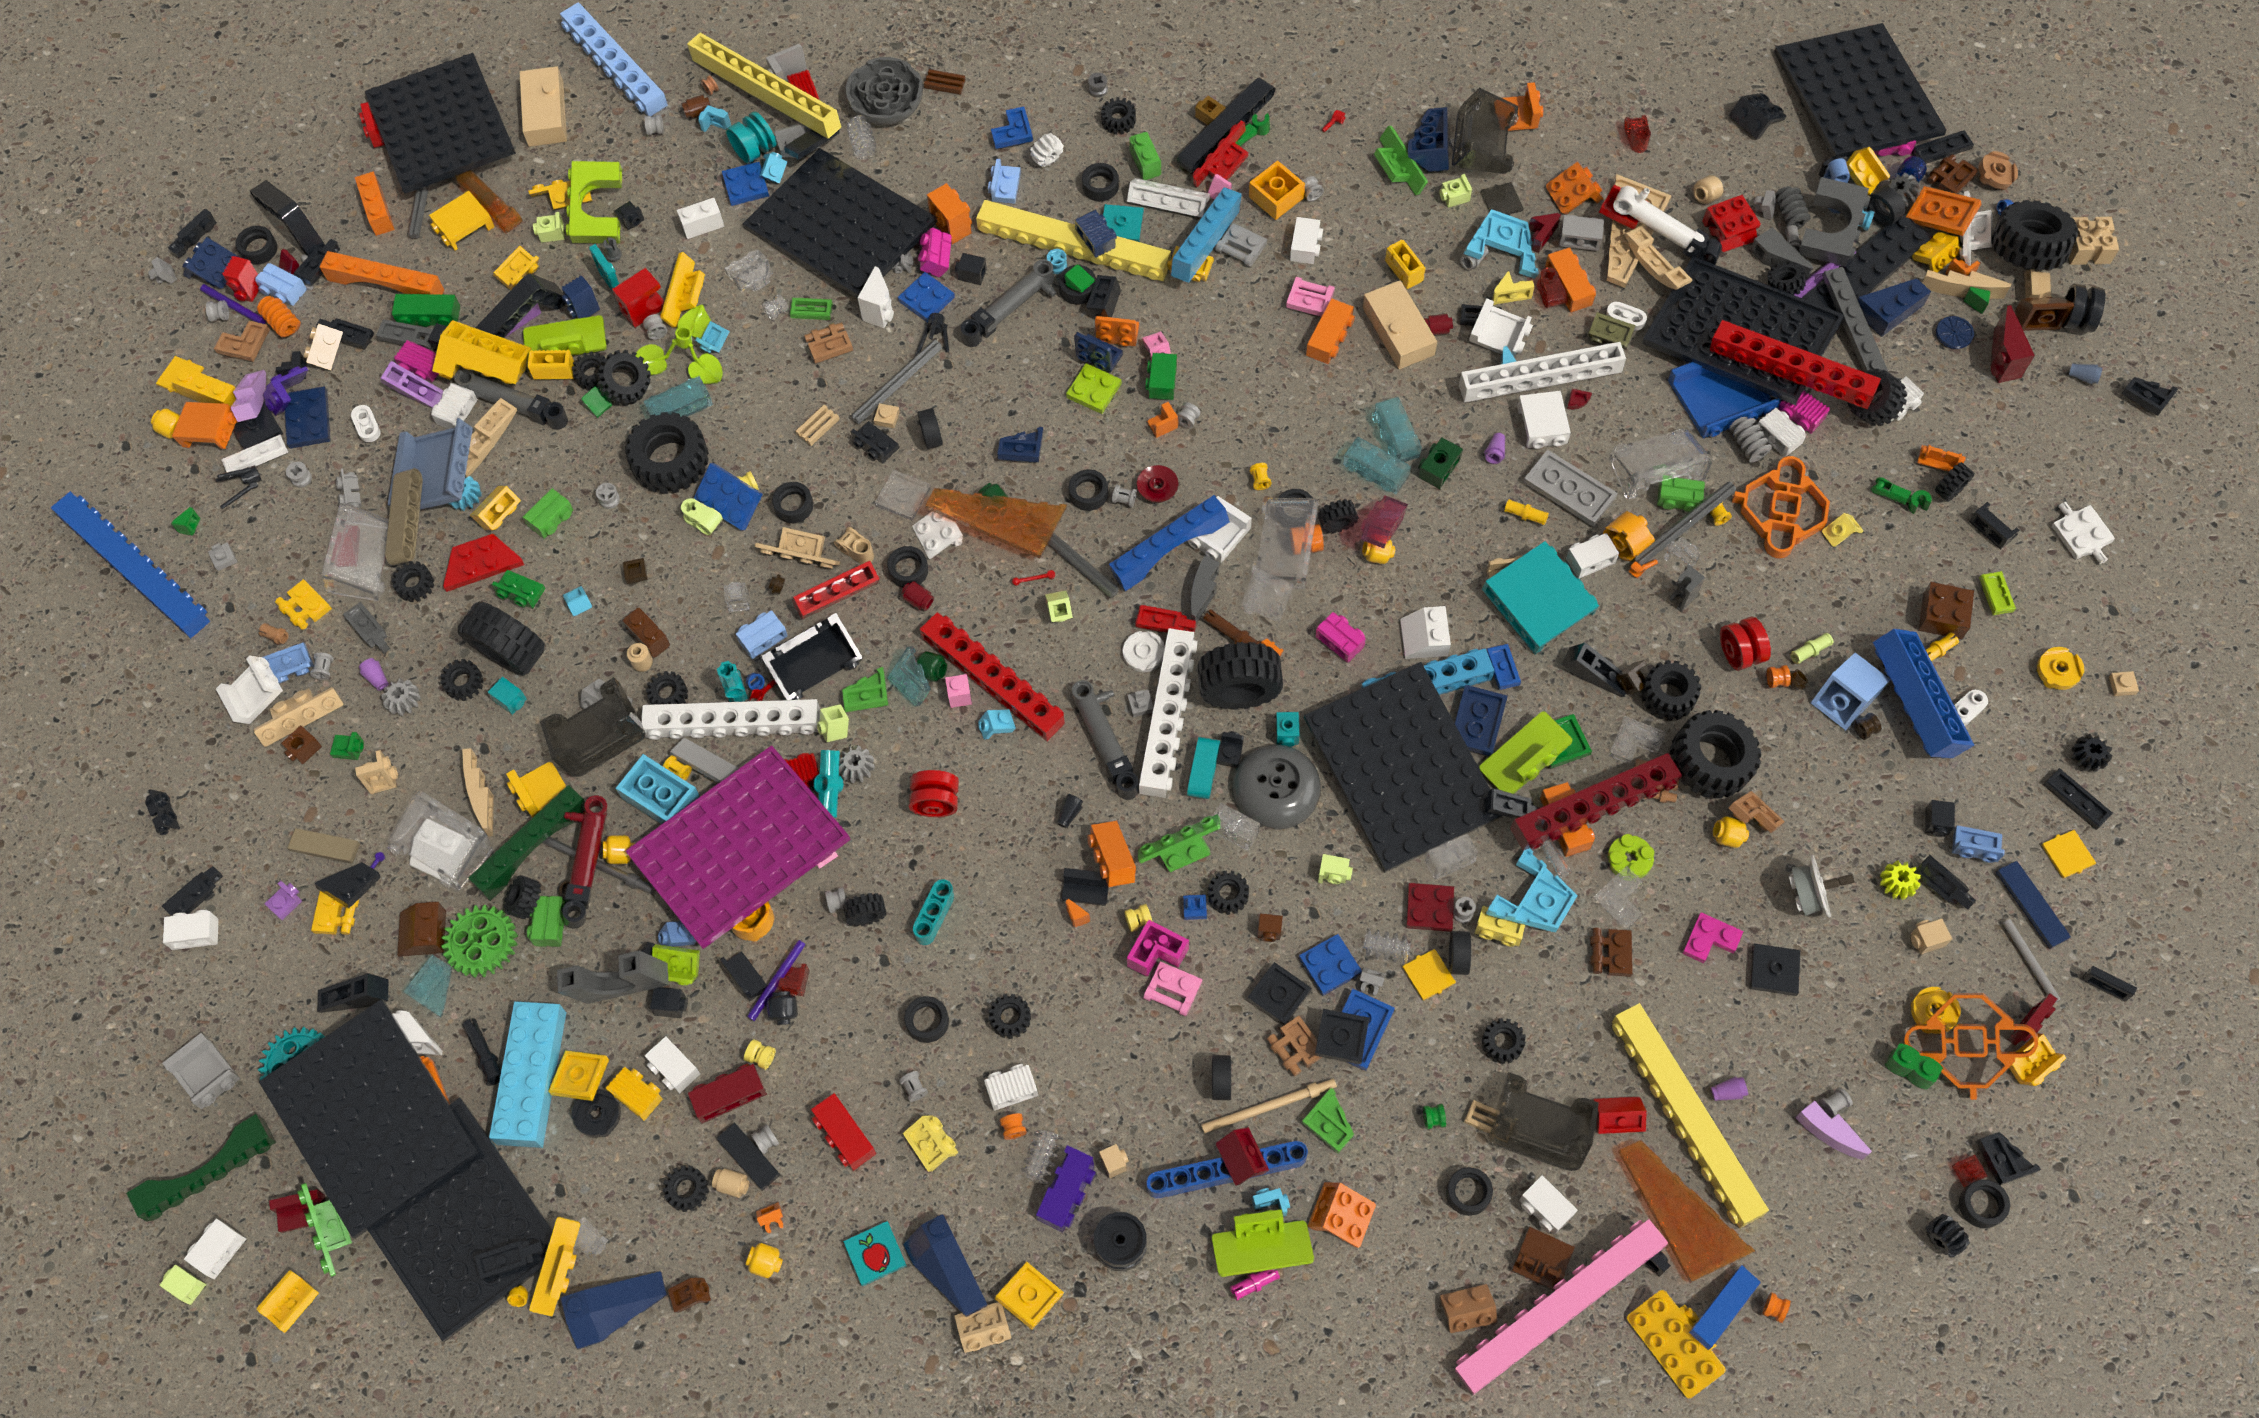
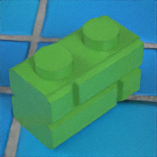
M1148 132L1131 136L1129 138L1130 153L1142 179L1148 180L1160 176L1161 160Z
M1662 475L1658 488L1657 506H1663L1667 510L1674 508L1684 509L1685 512L1689 513L1703 502L1705 481Z
M552 488L522 518L531 530L545 539L557 530V526L563 520L566 521L570 518L573 508L565 497Z
M540 896V899L536 902L538 904L537 907L533 908L534 912L532 914L530 913V916L533 918L532 925H529L527 928V937L536 947H560L564 928L563 907L565 900L560 896Z

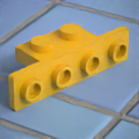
M556 180L551 182L552 185L544 187V184L532 186V190H528L531 197L549 193L554 210L566 208L567 205H570L567 189L571 187V181L563 182V180ZM590 192L584 197L582 204L593 201Z
M684 252L678 254L660 316L672 328L677 327L681 311L696 307L705 274L700 270L693 272L695 262Z
M557 1217L529 1308L531 1312L553 1316L560 1293H566L569 1278H565L568 1269L573 1270L577 1256L573 1254V1249L581 1224L579 1221Z

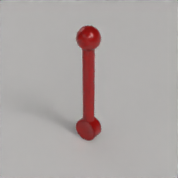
M1049 570L1047 574L1020 579L1015 577L1012 579V584L1017 586L1022 582L1054 579L1055 572Z

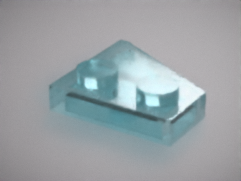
M909 646L891 671L888 679L916 707L922 704L931 688L924 677L921 664L916 662L913 654L916 652L915 648Z
M432 954L404 990V993L441 1018L444 1013L452 968Z

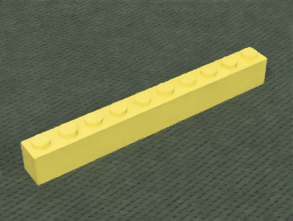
M699 33L687 43L694 62L829 139L841 128L836 109L706 35Z
M984 200L976 218L978 230L983 233L998 235L1004 239L1016 240L1022 244L1034 245L1040 249H1061L1066 255L1077 259L1106 265L1116 270H1124L1134 275H1142L1152 280L1164 281L1168 271L1167 262L1171 261V251L1118 236L1115 240V249L1105 252L1096 258L1075 230V224Z
M1639 1003L1617 1014L1612 1021L1613 1031L1624 1041L1625 1050L1628 1055L1634 1057L1638 1064L1637 1069L1642 1077L1647 1078L1654 1097L1660 1099L1663 1104V1112L1667 1118L1672 1119L1676 1125L1677 1135L1684 1139L1689 1146L1688 1152L1690 1156L1700 1164L1703 1177L1713 1185L1715 1189L1714 1194L1718 1201L1723 1202L1728 1210L1727 1215L1731 1222L1737 1224L1740 1229L1764 1216L1769 1209L1641 1004Z

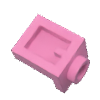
M1161 331L1142 338L1144 346L1150 353L1151 361L1152 353L1171 354L1169 342Z

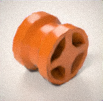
M1787 665L1780 666V668H1767V682L1770 688H1776L1778 685L1783 687L1790 686L1791 676Z
M1011 1114L1000 1119V1124L1004 1127L1003 1136L1005 1140L1016 1139L1027 1133L1026 1128L1022 1126V1114Z
M1771 1292L1765 1302L1762 1315L1766 1317L1772 1316L1777 1322L1783 1323L1791 1301L1786 1298L1780 1299L1775 1293Z

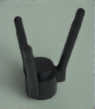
M932 313L929 315L928 323L925 324V330L915 356L921 352L929 331L930 340L933 339L934 334L943 332L945 351L949 352L948 325L944 324L945 317L942 314Z
M255 465L217 475L216 482L241 477L244 484L249 483V486L223 503L220 508L224 509L251 489L259 487L257 482L262 479Z

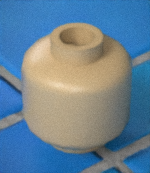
M1709 175L1704 177L1694 185V197L1702 204H1710L1722 196L1723 184L1716 176Z

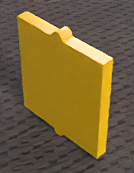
M175 356L157 380L156 385L168 389L169 392L173 391L180 394L171 381L181 366L199 373L204 370V367L192 363L191 360Z
M2075 830L2061 836L2058 834L2054 839L2041 845L2063 879L2075 873L2081 874L2084 869L2096 864Z
M1435 949L1422 956L1417 955L1415 960L1402 966L1423 1001L1435 994L1440 995L1443 990L1456 984V981Z

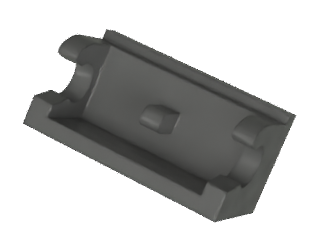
M1689 564L1679 576L1678 588L1670 597V601H1673L1678 596L1683 599L1677 607L1680 612L1697 597L1705 579L1702 574Z

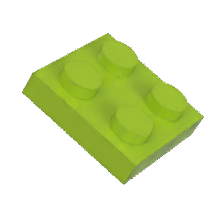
M1086 363L1067 391L1066 398L1103 414L1121 386L1122 379Z

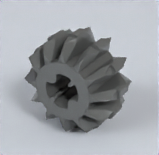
M1904 173L1902 176L1896 174L1894 180L1889 179L1891 184L1885 185L1895 190L1907 207L1910 201L1915 202V196L1920 195L1918 190L1920 189V184L1914 176H1909L1907 173Z

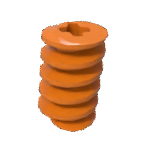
M266 296L258 303V313L262 315L264 320L267 321L279 336L288 337L299 329L301 322L281 299Z

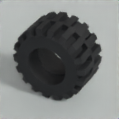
M617 350L614 354L610 353L606 359H603L597 372L596 381H598L597 388L601 389L600 394L603 397L606 395L608 402L613 400L615 401L614 405L619 406L620 403H623V406H628L629 403L633 405L637 400L640 401L651 380L649 379L651 376V372L648 371L649 366L647 363L643 364V357H636L637 353L635 352L629 354L628 350H623V353ZM620 369L630 372L634 377L635 384L628 387L617 384L612 377V372Z
M1867 370V374L1881 378L1875 395L1883 390L1882 396L1873 405L1871 401L1868 409L1849 402L1847 403L1848 407L1851 408L1850 411L1870 425L1883 426L1884 422L1889 424L1891 419H1897L1899 417L1897 414L1899 412L1902 413L1904 410L1902 407L1907 403L1905 399L1907 391L1904 390L1906 387L1901 383L1902 381L1885 370Z
M1666 660L1664 665L1660 662L1656 667L1653 666L1645 679V687L1641 690V693H1643L1641 696L1642 701H1646L1644 706L1646 709H1651L1650 713L1652 715L1658 714L1660 719L1667 717V720L1672 721L1673 717L1676 720L1681 719L1682 716L1686 717L1693 710L1700 696L1701 684H1699V676H1694L1696 671L1693 668L1689 670L1688 665L1685 663L1684 665L1679 664L1680 661L1675 660L1674 663H1671L1670 660ZM1660 685H1674L1681 691L1682 695L1678 697L1669 696L1662 691Z

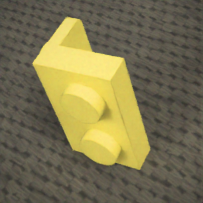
M1482 906L1475 933L1486 940L1495 939L1501 941L1506 946L1519 947L1525 925L1489 916L1486 914L1489 907Z

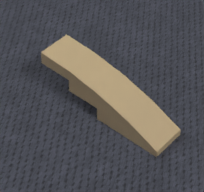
M1928 270L1922 280V283L1930 291L1963 298L1966 296L1969 288L1974 287L1991 291L1990 299H2004L2011 287L2010 283L1971 271L1970 275L1966 276L1950 270L1948 275L1945 276Z
M502 398L474 426L475 432L471 436L466 478L475 471L489 454L517 412V408Z
M471 748L462 749L466 789L473 811L488 837L493 836L494 795L488 787H485V775L480 768H477V756Z

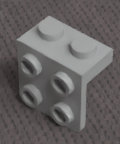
M800 44L766 57L767 71L787 81V75L807 69L803 48Z

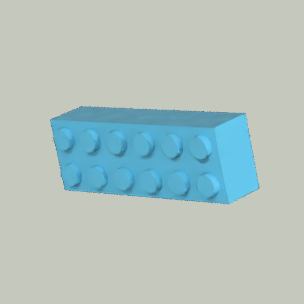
M514 1002L489 1139L496 1145L543 1148L552 1095L548 1090L557 1070L567 1013L560 1004Z

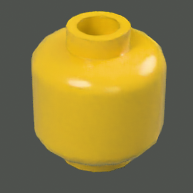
M167 408L161 411L157 410L151 419L153 430L168 439L173 438L172 434L180 415Z
M1372 535L1369 539H1365L1362 554L1369 562L1386 564L1390 558L1394 557L1395 546H1392V541L1388 537Z
M1725 816L1714 824L1713 836L1720 845L1738 848L1743 842L1747 841L1749 831L1743 821Z
M610 835L606 841L602 842V857L606 859L608 864H628L630 857L627 855L626 850L635 843H630V838L627 835Z
M758 1243L755 1247L751 1246L745 1265H748L750 1273L770 1278L773 1272H779L783 1259L779 1258L780 1252L778 1248Z

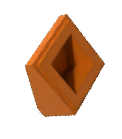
M1070 899L1066 900V909L1073 927L1090 922L1089 913Z

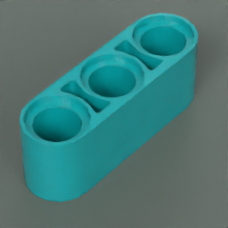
M1198 737L1187 796L1209 800L1220 749V740Z
M941 879L934 883L913 925L915 939L920 945H929L934 941L954 901L953 887L948 880ZM941 890L949 891L945 896L938 895ZM932 909L939 910L938 914L933 916L928 913ZM922 929L930 930L926 935H919Z

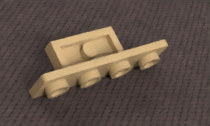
M783 527L779 547L755 543V547L761 548V553L773 555V551L780 552V557L793 559V556L801 557V562L813 564V560L821 562L820 566L832 569L833 565H840V561L821 557L825 536Z
M333 687L316 696L313 695L310 688L298 691L293 697L280 701L270 708L273 719L254 728V733L262 745L266 747L293 733L300 725L304 727L343 706V702Z

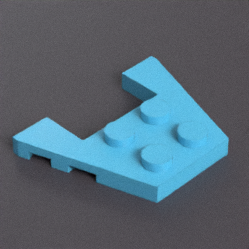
M1491 209L1468 244L1464 254L1480 260L1484 254L1486 244L1520 256L1519 274L1535 279L1539 271L1538 268H1535L1534 262L1536 258L1535 253H1532L1531 250L1532 240L1528 222Z
M1529 848L1524 850L1516 866L1536 876L1519 906H1516L1496 895L1486 914L1556 933L1578 895L1558 876H1554L1546 868L1547 865L1542 860L1539 861Z

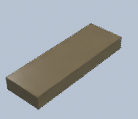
M295 828L287 849L292 852L353 864L360 843L356 840Z

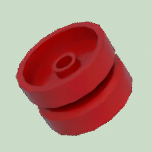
M1751 616L1742 619L1739 623L1733 622L1721 627L1720 642L1728 663L1734 670L1740 671L1751 667L1752 664L1758 665L1770 659V641L1765 628L1756 617Z
M924 770L916 772L910 777V791L912 792L909 795L910 811L926 817H945L956 813L958 810L956 794L959 791V779L957 776L946 771Z

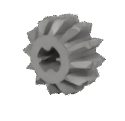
M399 678L397 683L390 681L391 686L384 687L386 693L381 695L384 707L394 715L398 713L403 716L405 711L412 714L411 708L418 707L416 701L421 700L418 693L419 689L409 680L404 682Z
M858 745L856 750H853L849 746L848 753L841 752L842 758H839V773L842 774L844 780L850 778L853 784L856 779L863 783V777L870 778V771L875 769L873 764L874 758L872 755H869L870 753L867 748L862 750Z

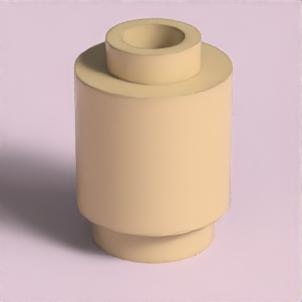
M635 643L628 648L627 657L635 670L644 672L650 669L653 659L646 645Z
M726 1168L723 1170L718 1169L712 1180V1187L716 1188L717 1192L737 1198L747 1193L750 1184L747 1180V1175Z

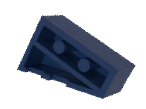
M1916 278L1860 296L1858 303L1868 325L1883 337L1923 307L1931 291Z

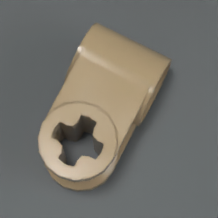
M847 527L842 537L834 541L835 546L842 553L850 556L859 564L874 560L870 541L851 527Z

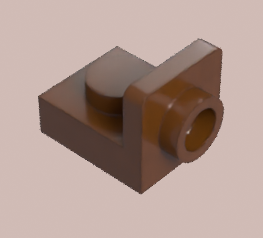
M689 1278L668 1289L674 1313L682 1312L698 1303L711 1301L709 1286L704 1278Z

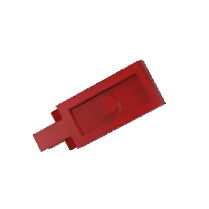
M1140 605L1135 626L1168 633V629L1194 632L1195 634L1196 621L1187 619V616L1182 615V612Z

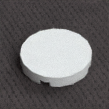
M1135 632L1124 642V661L1128 667L1135 671L1143 673L1153 671L1162 664L1165 645L1162 639L1153 632Z

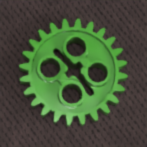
M475 905L473 912L466 908V915L462 916L460 913H457L459 920H450L453 927L445 928L449 935L442 936V939L447 942L442 945V948L447 951L443 955L446 959H449L448 963L451 967L454 966L457 972L462 970L465 976L471 972V975L476 978L478 972H480L483 977H486L488 970L495 974L494 968L497 966L503 969L501 962L509 963L510 960L507 955L515 954L511 947L518 945L513 940L518 937V934L513 931L516 929V926L511 923L512 920L509 916H505L506 914L503 910L498 912L495 906L490 911L487 905H484L482 910ZM486 922H487V925L485 926V928L479 929V926H480L482 923H486ZM464 937H468V940L465 943L460 944V941ZM500 938L498 944L491 945L495 939ZM481 953L478 959L473 960L475 954Z

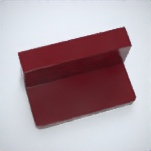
M1249 1127L1233 1130L1216 1142V1146L1236 1186L1241 1185L1251 1177L1263 1175L1269 1171Z
M319 1190L309 1191L313 1206L326 1202L325 1194ZM298 1194L269 1200L270 1210L277 1214L278 1231L280 1233L309 1227L305 1214L309 1213L307 1204L301 1205Z

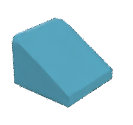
M1504 346L1501 364L1516 362L1508 347Z
M582 586L563 595L573 616L592 608Z

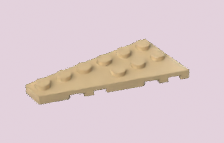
M1616 174L1615 185L1621 188L1631 186L1638 193L1648 188L1650 193L1645 200L1663 212L1665 211L1671 195ZM1612 219L1606 281L1625 288L1639 260L1633 253L1625 236L1626 233L1633 229ZM1639 221L1636 228L1642 226L1652 236L1654 230Z

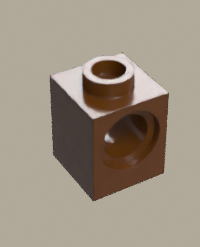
M301 725L281 743L286 749L284 754L293 762L297 759L302 765L322 747L317 739Z

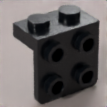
M1763 93L1741 96L1728 115L1755 139L1761 138L1770 123L1785 120L1787 117L1783 113L1784 110L1778 105L1772 104L1769 101V97Z

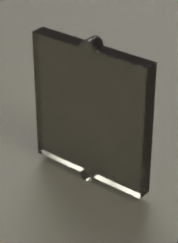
M1512 182L1502 185L1495 184L1494 187L1481 190L1489 212L1492 209L1510 216V214L1524 210Z

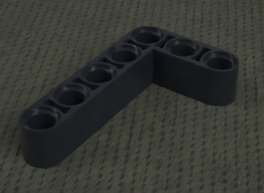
M265 180L250 190L251 195L260 206L284 223L307 256L316 247L325 246L297 203L270 182Z
M528 274L511 289L475 328L504 338L537 303L554 310L565 306L561 297L564 293L554 282L534 274Z

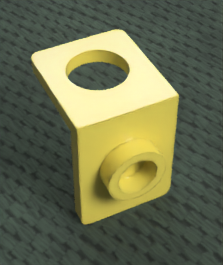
M1843 513L1822 530V533L1834 547L1854 532H1864L1854 517Z

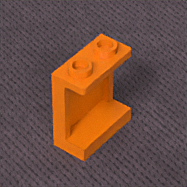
M186 402L172 437L184 448H190L192 442L215 443L221 449H226L237 420L229 404Z

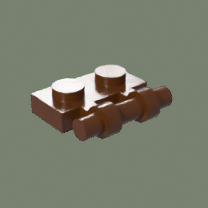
M1951 154L1940 162L1938 168H1934L1930 172L1927 182L1933 184L1935 181H1940L1939 189L1959 194L1978 174L1979 169L1965 160H1962L1959 164L1956 163V156Z
M1593 928L1592 936L1590 937V945L1593 950L1590 964L1593 965V973L1601 974L1603 966L1608 967V976L1631 977L1633 974L1632 930L1608 929L1607 938L1601 936V928ZM1602 947H1607L1608 957L1602 956Z

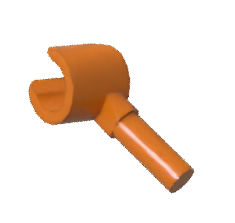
M1655 559L1642 566L1634 562L1628 572L1634 577L1639 578L1645 570L1658 564V561Z

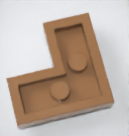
M249 321L241 337L222 332L214 350L218 354L254 362L270 328L266 324Z
M1752 791L1733 802L1729 807L1738 820L1746 824L1755 818L1759 825L1770 833L1780 828L1785 822Z

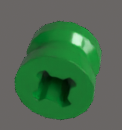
M1437 1104L1436 1107L1423 1106V1117L1427 1130L1432 1129L1434 1126L1446 1127V1114L1443 1104Z

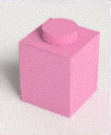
M967 674L946 677L950 707L972 705Z

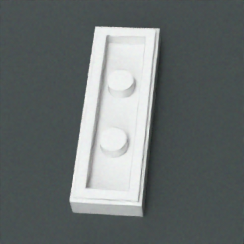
M278 435L221 460L226 472H231L254 465L258 466L288 453V450L281 435Z

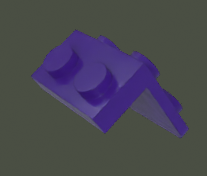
M298 366L288 372L289 374L285 376L279 374L270 379L271 382L266 386L263 397L265 398L267 408L273 411L275 416L283 413L291 401L285 389L302 382L309 371L307 367L300 368Z

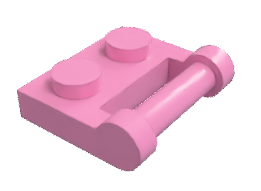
M1296 277L1286 303V308L1322 317L1333 297L1335 287L1314 284Z
M1160 961L1144 994V999L1148 1001L1152 999L1180 1011L1179 1014L1186 1017L1202 984V979ZM1157 987L1184 998V1003L1156 992Z

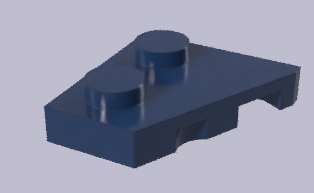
M1038 427L1037 431L1026 434L1024 431L1014 436L1000 438L998 459L1039 462L1044 433L1043 427Z

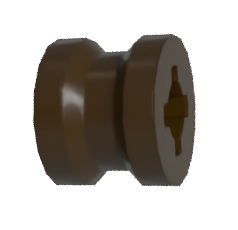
M1868 713L1863 719L1858 718L1853 722L1855 732L1863 740L1868 739L1871 734L1880 733L1882 730L1879 719L1873 713Z

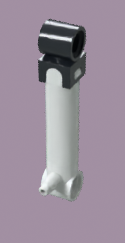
M1624 186L1620 189L1613 204L1615 211L1623 215L1629 214L1683 248L1682 253L1689 258L1694 256L1716 265L1723 249L1719 241L1708 239L1710 235L1699 228L1694 231L1647 202L1645 199L1650 193L1648 188H1645L1640 193L1631 186Z

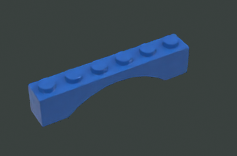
M1213 495L1111 562L1109 566L1114 578L1127 591L1142 581L1150 569L1175 547L1192 538L1213 534L1230 523L1226 508Z

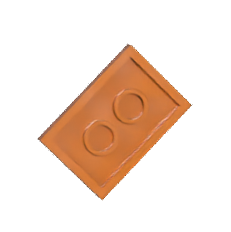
M1924 186L1906 217L1918 225L1963 236L1979 210L1981 200Z

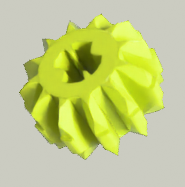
M1898 860L1893 865L1888 864L1885 867V871H1882L1880 874L1882 878L1880 886L1887 887L1885 894L1893 893V899L1899 895L1904 900L1908 896H1914L1916 890L1919 889L1920 883L1918 880L1921 875L1914 874L1916 867L1910 869L1908 861L1901 865Z

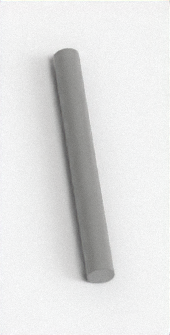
M2011 919L2003 922V926L2046 994L2051 993L2058 999L2056 1002L2060 1001L2061 998Z

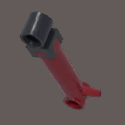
M593 795L586 800L584 814L565 812L564 815L565 819L582 822L571 877L565 895V905L563 907V921L566 926L572 929H577L584 925L586 909L589 908L591 889L607 817V802L599 795ZM598 806L602 810L600 812L595 813L592 812L590 809L592 807ZM572 911L580 913V916L577 918H571L568 915Z

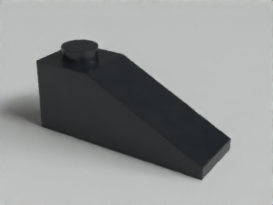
M1585 642L1569 648L1561 665L1575 676L1619 697H1625L1626 693L1615 677L1622 672L1618 667Z
M367 973L318 990L317 1012L324 1013L370 1007L381 999L387 1002L389 979Z

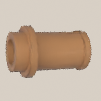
M267 623L262 624L259 628V631H263L259 632L260 636L273 640L277 645L284 644L288 640L289 635L283 628L278 629Z

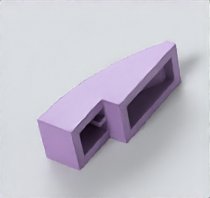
M265 370L246 374L233 391L237 399L231 406V410L237 422L258 416L263 405V393L266 388Z
M1816 1101L1795 1117L1819 1140L1846 1155L1863 1160L1872 1152L1839 1114L1831 1119Z

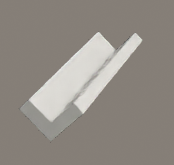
M1134 178L1129 185L1127 202L1203 217L1210 194Z

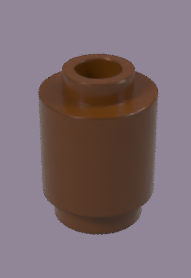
M703 95L686 99V102L681 103L686 118L699 117L707 105L711 106L708 97L704 98Z

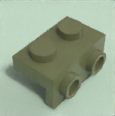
M1597 312L1588 336L1591 337V341L1598 344L1603 342L1609 344L1620 342L1622 348L1627 350L1636 325Z

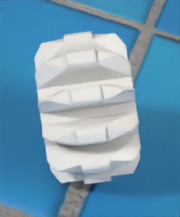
M1052 133L1044 134L1043 137L1038 138L1037 142H1034V146L1030 149V155L1038 165L1042 167L1050 166L1051 163H1055L1057 158H1060L1059 155L1063 152V144Z

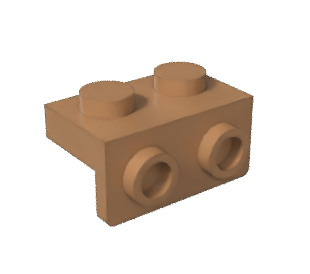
M1487 1284L1440 1295V1301L1448 1319L1450 1333L1462 1332L1467 1329L1487 1326L1497 1322L1496 1305Z

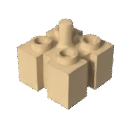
M2071 217L2077 224L2078 236L2069 256L2070 265L2087 264L2089 260H2094V264H2111L2119 251L2117 237L2112 236L2115 230L2112 217H2095L2094 221L2088 220V217Z

